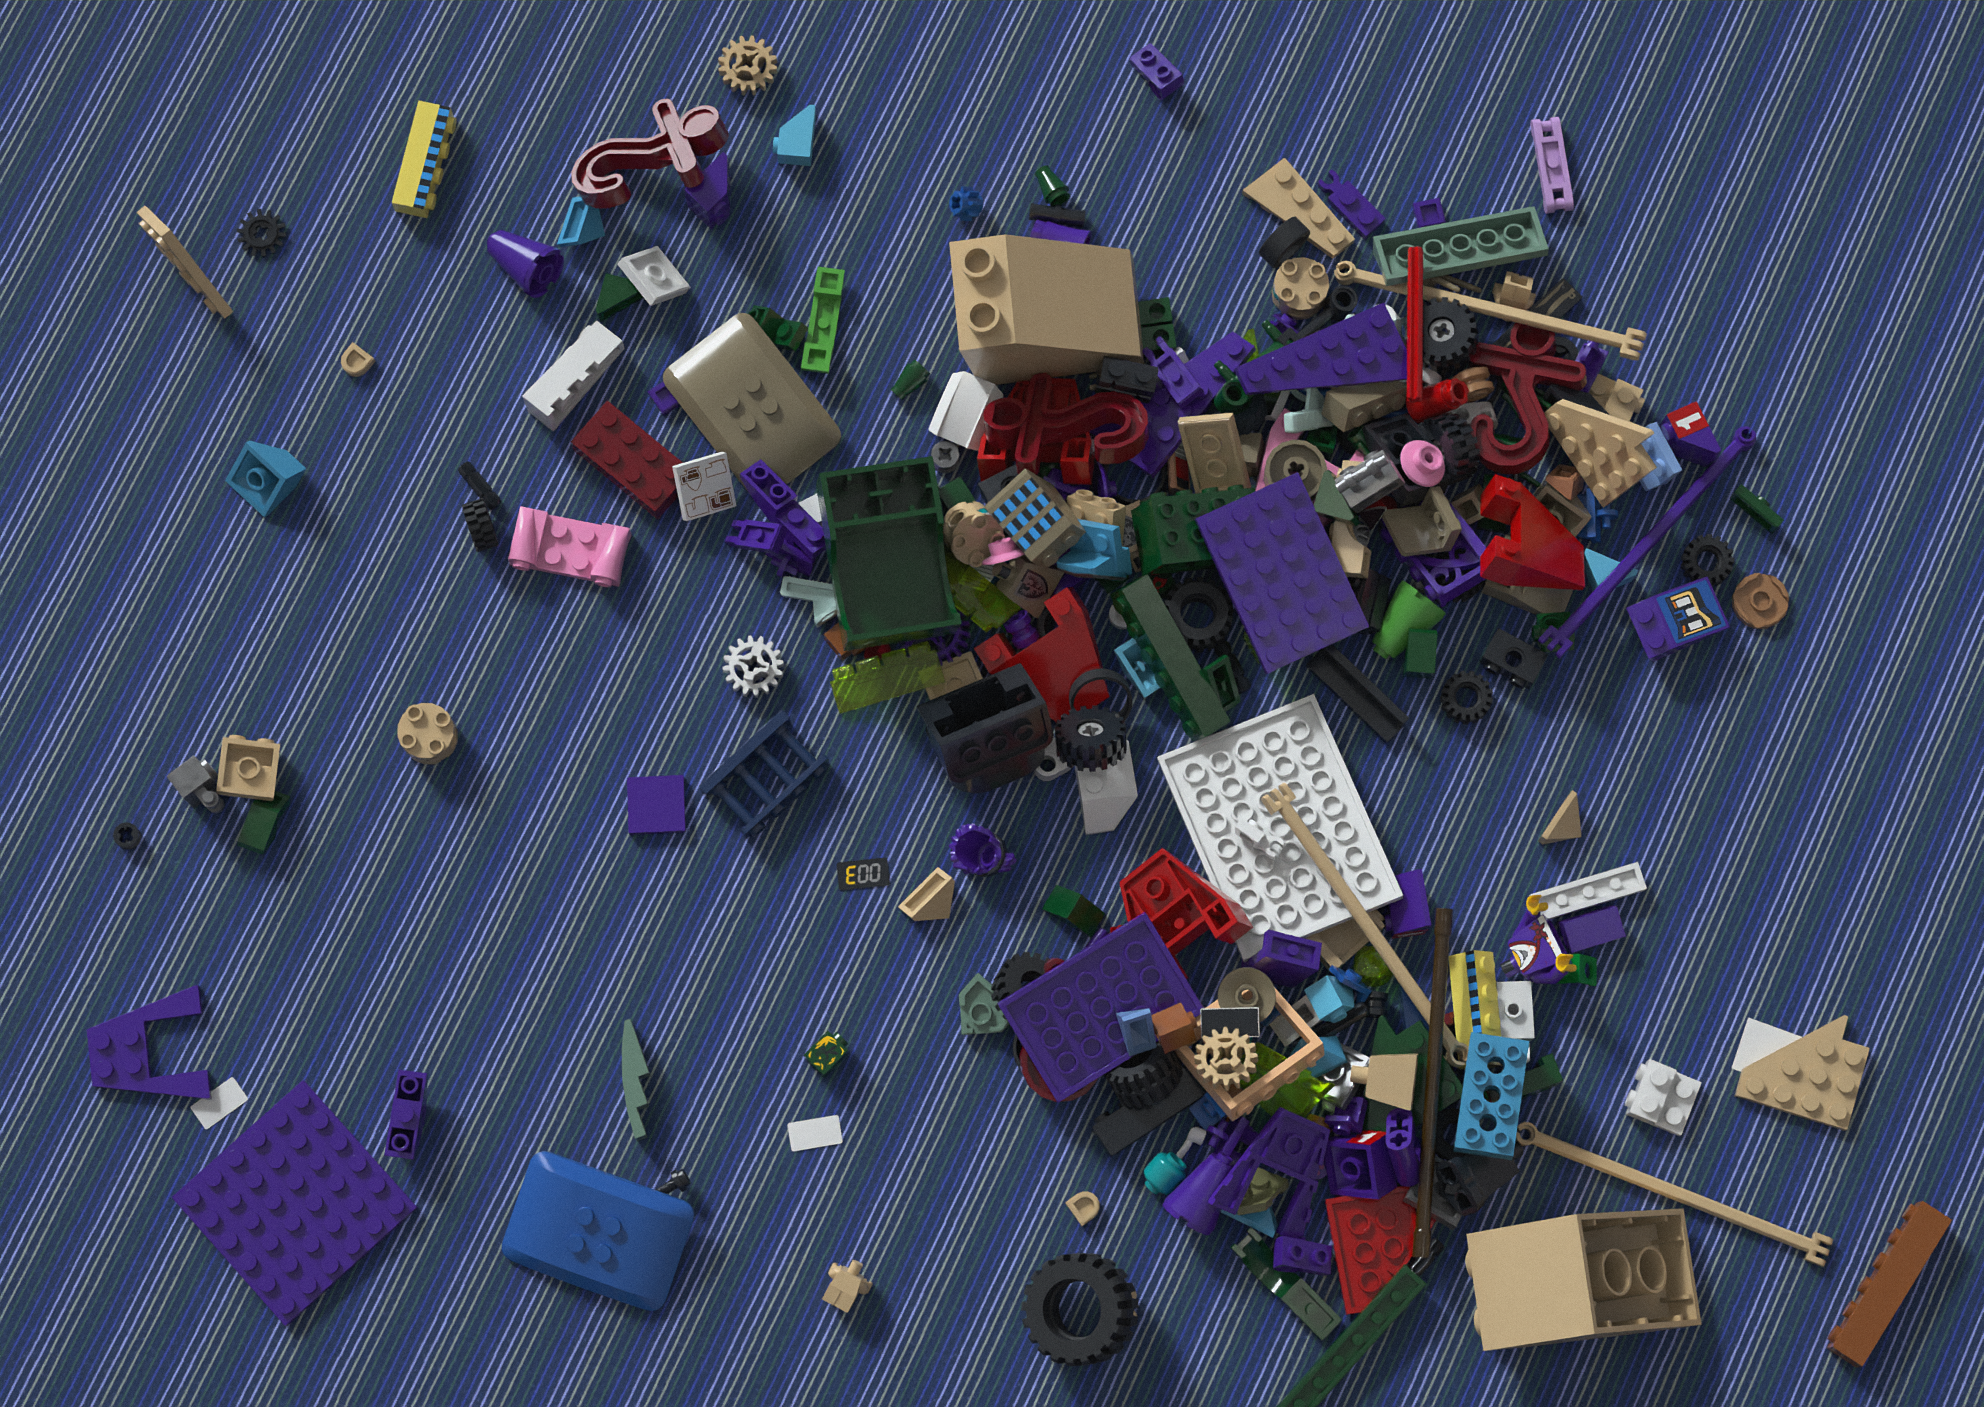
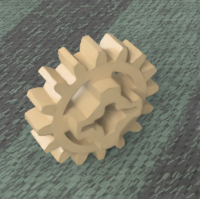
M752 35L749 41H745L744 37L740 36V43L736 44L731 40L730 49L723 47L722 53L725 57L718 58L719 65H721L718 68L719 74L724 76V85L731 83L732 92L740 88L744 96L747 90H751L752 94L756 95V88L760 87L763 91L766 90L765 82L773 84L774 78L771 74H777V66L774 65L777 63V57L772 55L773 48L771 46L765 48L764 39L756 43ZM735 57L736 63L730 69L731 60ZM764 62H766V68L763 74H761L760 68L763 67ZM745 63H747L749 66H751V65H753V66H752L751 68H749L747 65H745V66H743V65H744Z
M1227 1027L1223 1028L1222 1034H1218L1214 1029L1212 1030V1038L1204 1035L1202 1037L1204 1045L1196 1046L1198 1055L1194 1056V1061L1198 1065L1196 1067L1197 1074H1204L1202 1077L1205 1084L1212 1080L1213 1089H1217L1220 1084H1224L1225 1091H1229L1230 1084H1234L1238 1089L1240 1088V1080L1250 1081L1248 1072L1256 1073V1065L1254 1063L1258 1062V1055L1254 1053L1256 1051L1255 1043H1249V1035L1247 1034L1240 1037L1239 1029H1235L1232 1034L1228 1033ZM1243 1052L1246 1056L1244 1064L1240 1060ZM1210 1053L1213 1059L1210 1060V1065L1208 1066L1207 1057Z

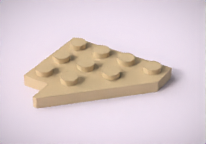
M146 206L137 211V214L142 219L139 225L155 241L159 251L180 271L179 274L197 294L201 292L206 299L203 302L213 314L218 312L224 318L229 316L233 312L172 231Z
M1564 399L1558 401L1544 412L1549 429L1603 508L1657 468L1642 446L1644 441L1655 434L1649 428Z
M1843 1015L1743 1068L1735 1097L1846 1131L1870 1048L1842 1039L1848 1016Z

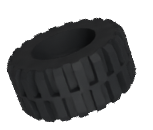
M1094 1253L1063 1254L1056 1256L1055 1260L1046 1261L1042 1264V1270L1035 1271L1030 1277L1034 1282L1032 1285H1026L1024 1294L1028 1295L1027 1301L1022 1302L1021 1311H1026L1027 1318L1022 1319L1024 1328L1029 1327L1031 1330L1028 1338L1031 1343H1039L1038 1351L1043 1356L1050 1355L1051 1361L1058 1364L1066 1363L1067 1366L1091 1365L1111 1359L1112 1354H1118L1124 1349L1123 1342L1130 1341L1134 1334L1130 1331V1327L1137 1325L1138 1316L1133 1315L1134 1308H1139L1138 1299H1132L1131 1293L1136 1291L1133 1283H1126L1125 1278L1128 1275L1123 1269H1116L1114 1261L1109 1258L1102 1259L1101 1255ZM1077 1281L1090 1285L1096 1292L1101 1305L1099 1323L1096 1329L1086 1337H1077L1070 1333L1064 1326L1059 1312L1060 1299L1064 1290L1071 1283Z

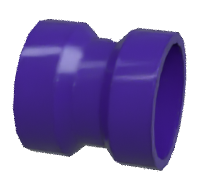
M1026 610L1011 614L1002 623L1006 632L1011 633V641L1016 649L1028 647L1040 637L1037 628L1031 625V617Z

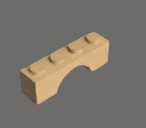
M1343 460L1342 468L1338 469L1337 478L1342 470L1349 466H1357L1362 461ZM1335 520L1330 526L1329 537L1332 540V547L1346 577L1368 579L1371 550L1359 543L1354 534L1353 525Z

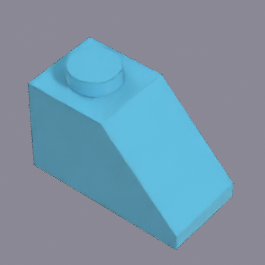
M815 105L807 106L780 128L779 137H774L773 154H777L778 163L811 166L816 122Z
M1327 975L1304 990L1319 1020L1332 1023L1338 1022L1347 1016V1011L1354 1008L1353 988L1341 983L1334 976Z

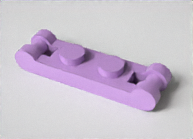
M1551 117L1549 121L1531 120V133L1534 139L1544 211L1546 214L1554 213L1558 209L1572 211L1574 209V202L1559 117ZM1543 132H1551L1552 136L1543 137ZM1561 191L1562 198L1554 199L1553 192Z

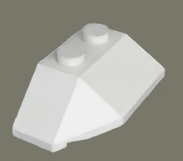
M1128 740L1127 752L1124 754V758L1122 761L1117 760V765L1113 767L1108 764V769L1101 770L1099 767L1096 768V772H1089V768H1084V771H1077V766H1075L1086 835L1114 831L1138 797Z

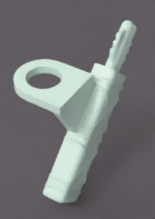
M1317 388L1305 390L1307 392L1306 396L1297 390H1291V393L1297 399L1306 403L1305 410L1284 414L1286 433H1299L1301 431L1334 425L1321 414L1325 398Z
M791 576L783 577L780 591L781 596L812 601L814 623L817 628L837 615L832 584Z

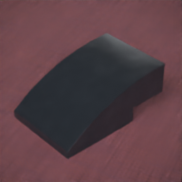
M1408 413L1365 425L1362 431L1369 452L1384 450L1390 456L1405 482L1404 485L1391 492L1400 506L1403 507L1424 500L1430 487L1420 486L1410 480L1402 468L1400 457L1401 451L1407 443L1421 440L1434 445ZM1445 470L1442 480L1437 485L1431 487L1440 486L1443 493H1445L1451 476Z

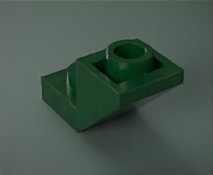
M754 305L748 313L779 349L796 352L808 330V327L802 322L785 320L768 307Z
M275 791L273 801L255 799L240 833L237 846L263 855L276 838L277 821L290 805V796Z

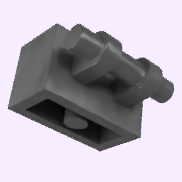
M1376 450L1364 457L1362 463L1345 468L1340 472V476L1335 479L1337 490L1340 494H1343L1350 508L1356 513H1359L1405 484L1390 456L1384 450Z
M192 756L167 775V778L180 795L193 808L203 803L212 813L223 811L225 803L215 793L218 774L205 759L200 762L195 756Z

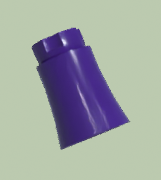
M1036 220L1030 234V238L1090 245L1092 231L1066 227L1049 221L1046 223L1041 220Z

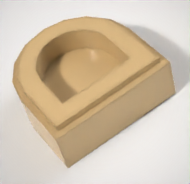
M353 342L341 357L342 368L348 375L354 377L365 374L375 362L372 356Z
M1080 1192L1065 1202L1081 1227L1091 1221L1100 1209L1098 1198L1090 1192Z

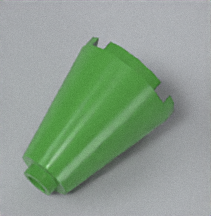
M1402 580L1398 584L1383 616L1380 632H1376L1372 642L1376 646L1373 650L1384 659H1387L1389 655L1392 658L1397 657L1406 649L1409 628L1430 630L1443 619L1446 613Z

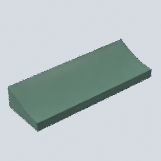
M1535 206L1373 237V255L1379 265L1386 286L1408 282V249L1410 247L1419 246L1423 249V279L1548 256L1549 250Z

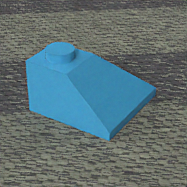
M248 441L245 443L225 481L263 517H266L296 488L306 468L287 450Z

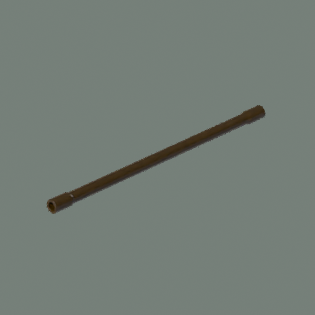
M1436 908L1435 949L1416 1228L1414 1230L1412 1257L1430 1258L1431 1245L1430 1224L1447 972L1453 909Z

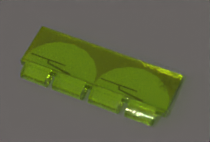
M944 544L948 580L956 608L967 617L973 614L971 620L985 632L989 631L992 627L998 629L1020 611V606L1005 596L969 564H964L958 560Z
M924 641L908 646L910 658L907 657L905 649L900 648L882 654L883 666H881L879 657L874 656L857 661L856 668L858 673L856 674L852 664L832 669L834 680L830 681L839 714L945 683L937 651H931L929 642Z

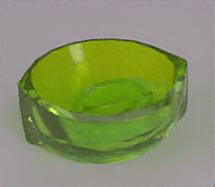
M1373 945L1365 946L1355 954L1352 970L1362 977L1361 981L1366 986L1379 987L1385 985L1392 978V972Z

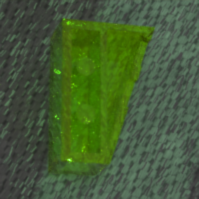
M1257 1041L1255 1043L1256 1051L1254 1052L1258 1055V1062L1254 1063L1256 1065V1073L1248 1072L1250 1081L1246 1082L1242 1079L1240 1080V1086L1245 1090L1288 1058ZM1245 1053L1240 1058L1242 1064L1245 1062ZM1305 1069L1291 1084L1285 1083L1277 1089L1272 1098L1267 1101L1262 1100L1258 1104L1271 1116L1274 1115L1279 1107H1282L1305 1118L1335 1085L1329 1081L1324 1083L1311 1076V1071Z

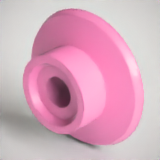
M1414 440L1403 447L1400 457L1401 465L1410 480L1424 487L1435 486L1442 480L1445 464L1443 455L1436 446L1426 441Z
M1010 537L988 544L991 556L984 559L982 565L1001 563L1020 557L1024 553Z

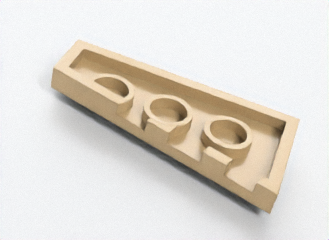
M1283 158L1242 191L1244 196L1248 199H1253L1261 205L1262 209L1269 214H1274L1283 223L1289 218L1296 216L1310 230L1307 241L1332 259L1355 241V238L1286 158Z

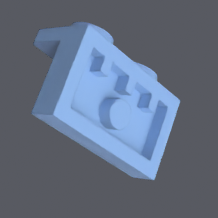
M1657 422L1646 426V428L1653 430L1655 434L1642 443V446L1657 466L1656 469L1640 480L1645 491L1667 484L1682 471Z

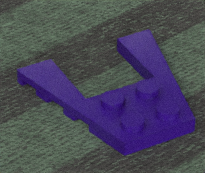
M192 986L87 1029L92 1086L151 1094L212 1099L208 1070L159 1077L151 1076L146 1023L203 1015L200 986Z
M1279 1107L1207 1202L1236 1215L1259 1164L1263 1163L1300 1180L1276 1232L1282 1236L1306 1240L1303 1235L1306 1222H1310L1312 1213L1310 1204L1313 1192L1316 1193L1319 1183L1316 1181L1319 1165H1323L1330 1129Z

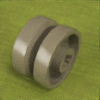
M1293 439L1282 442L1271 451L1266 460L1263 479L1265 487L1290 476L1291 472L1296 471L1299 473L1313 502L1316 499L1323 474L1327 471L1324 456L1316 446L1307 441Z

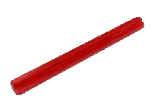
M1419 246L1408 249L1407 400L1411 403L1422 401L1423 249Z

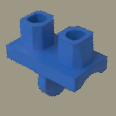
M1586 488V494H1580L1577 497L1592 517L1575 538L1589 539L1593 544L1601 543V520L1602 529H1610V520L1618 518V511L1610 509V504L1604 508L1602 507L1600 510L1599 501L1591 489Z

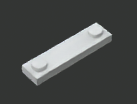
M1636 862L1536 892L1529 896L1541 895L1539 903L1546 902L1549 906L1546 911L1541 912V915L1544 914L1548 919H1553L1645 891L1647 887L1639 864Z

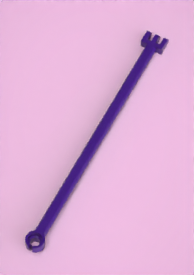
M1750 427L1738 428L1733 436L1732 443L1557 630L1551 625L1538 639V642L1544 644L1550 637L1552 641L1547 646V649L1553 651L1559 644L1561 648L1555 656L1559 659L1562 658L1573 644L1569 640L1570 636L1742 451L1750 450L1754 446L1757 439L1755 431L1752 430L1750 432V439H1745L1742 437V434H1748Z

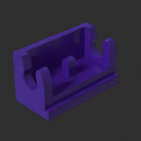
M1613 905L1557 921L1566 949L1569 948L1570 953L1626 936L1618 908Z

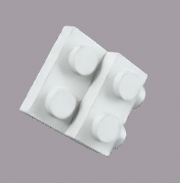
M1649 1059L1645 1064L1641 1063L1636 1072L1635 1079L1639 1080L1635 1091L1630 1090L1626 1098L1625 1106L1628 1107L1626 1115L1681 1136L1702 1082L1676 1072V1069Z

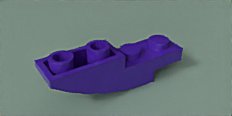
M759 460L740 473V478L767 519L771 523L781 524L788 528L784 539L790 545H798L811 559H814L826 550L823 528L797 503L798 496L762 460Z

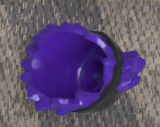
M974 823L962 825L961 829L956 830V836L951 837L953 843L949 845L951 849L950 860L954 862L953 867L963 870L964 874L971 873L981 877H990L999 872L1010 871V866L1017 862L1015 854L1008 853L1005 842L991 832L990 829H985L983 826L978 827Z

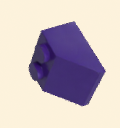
M724 152L703 171L704 180L701 184L693 188L686 187L684 189L687 207L710 229L716 224L721 225L729 217L730 169L728 157Z

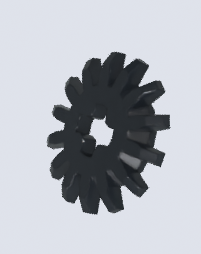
M257 209L258 216L253 217L251 212L247 213L250 218L248 222L243 219L240 220V223L245 227L244 229L237 228V233L243 234L244 237L237 240L238 243H247L242 248L244 251L251 247L253 248L252 256H255L258 250H261L262 257H266L267 248L274 254L276 253L273 247L274 244L283 246V243L277 239L286 237V233L279 232V230L286 226L285 223L277 224L280 219L278 214L273 219L271 218V210H268L266 216H263L261 209ZM258 227H261L263 230L269 229L266 233V239L254 237L257 234L256 229Z

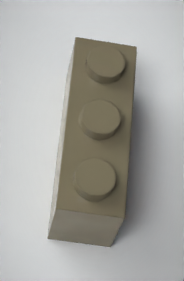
M1394 381L1390 383L1378 382L1337 387L1326 392L1321 414L1343 432L1402 409L1406 403L1407 384Z

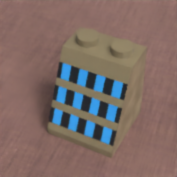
M1024 469L984 506L1029 560L1045 570L1055 564L1059 557L1067 549L1074 546L1079 541V538L1086 533L1055 486L1027 469Z

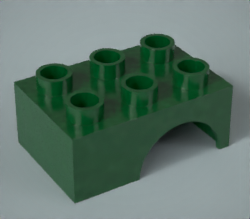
M933 456L820 473L816 483V490L843 651L955 634L961 625L960 613L955 608L948 580L943 542L944 519Z

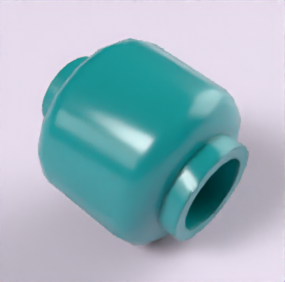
M1164 1152L1158 1153L1144 1168V1176L1147 1180L1145 1182L1146 1187L1156 1195L1159 1192L1170 1195L1186 1179L1185 1163L1173 1152L1168 1154Z

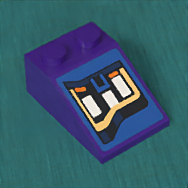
M1708 577L1654 595L1626 608L1645 652L1652 662L1730 628Z

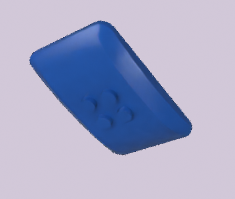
M541 1151L530 1160L502 1242V1252L507 1259L540 1273L614 1300L654 1311L661 1308L667 1299L694 1221L695 1213L691 1204L682 1199L555 1153Z

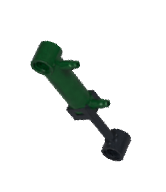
M1338 286L1323 304L1324 311L1298 333L1290 327L1282 334L1274 324L1265 320L1261 326L1274 343L1256 358L1315 333L1330 319L1333 321L1344 320L1356 307L1358 302L1357 294L1348 286ZM1336 300L1341 301L1344 307L1340 306ZM1218 360L1214 367L1226 383L1215 395L1214 404L1222 414H1235L1256 394L1246 395L1237 375L1227 365H1224L1221 360ZM1227 394L1233 395L1236 401L1230 400Z

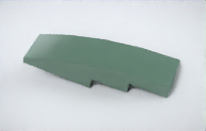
M631 1019L624 1021L622 1041V1081L626 1108L636 1141L648 1138L639 1110L649 1107L640 1080L651 1076L633 1023Z

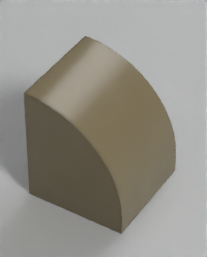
M1480 483L1456 495L1450 502L1468 525L1483 518V516H1480V495L1483 492Z

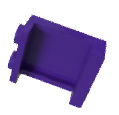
M1268 929L1264 932L1262 949L1250 957L1247 962H1244L1242 959L1241 968L1258 969L1265 973L1272 983L1294 988L1319 970L1322 943Z

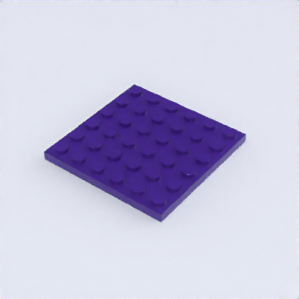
M304 1080L172 1196L173 1200L285 1326L293 1322L418 1209L414 1202Z

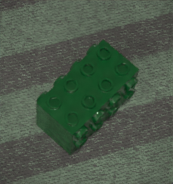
M1233 485L1225 491H1219L1218 487H1211L1201 490L1202 493L1193 494L1192 490H1182L1176 492L1175 496H1167L1166 492L1151 494L1150 499L1140 501V505L1131 510L1142 576L1146 574L1150 576L1215 569L1216 565L1195 519L1255 492V488L1244 489V485Z

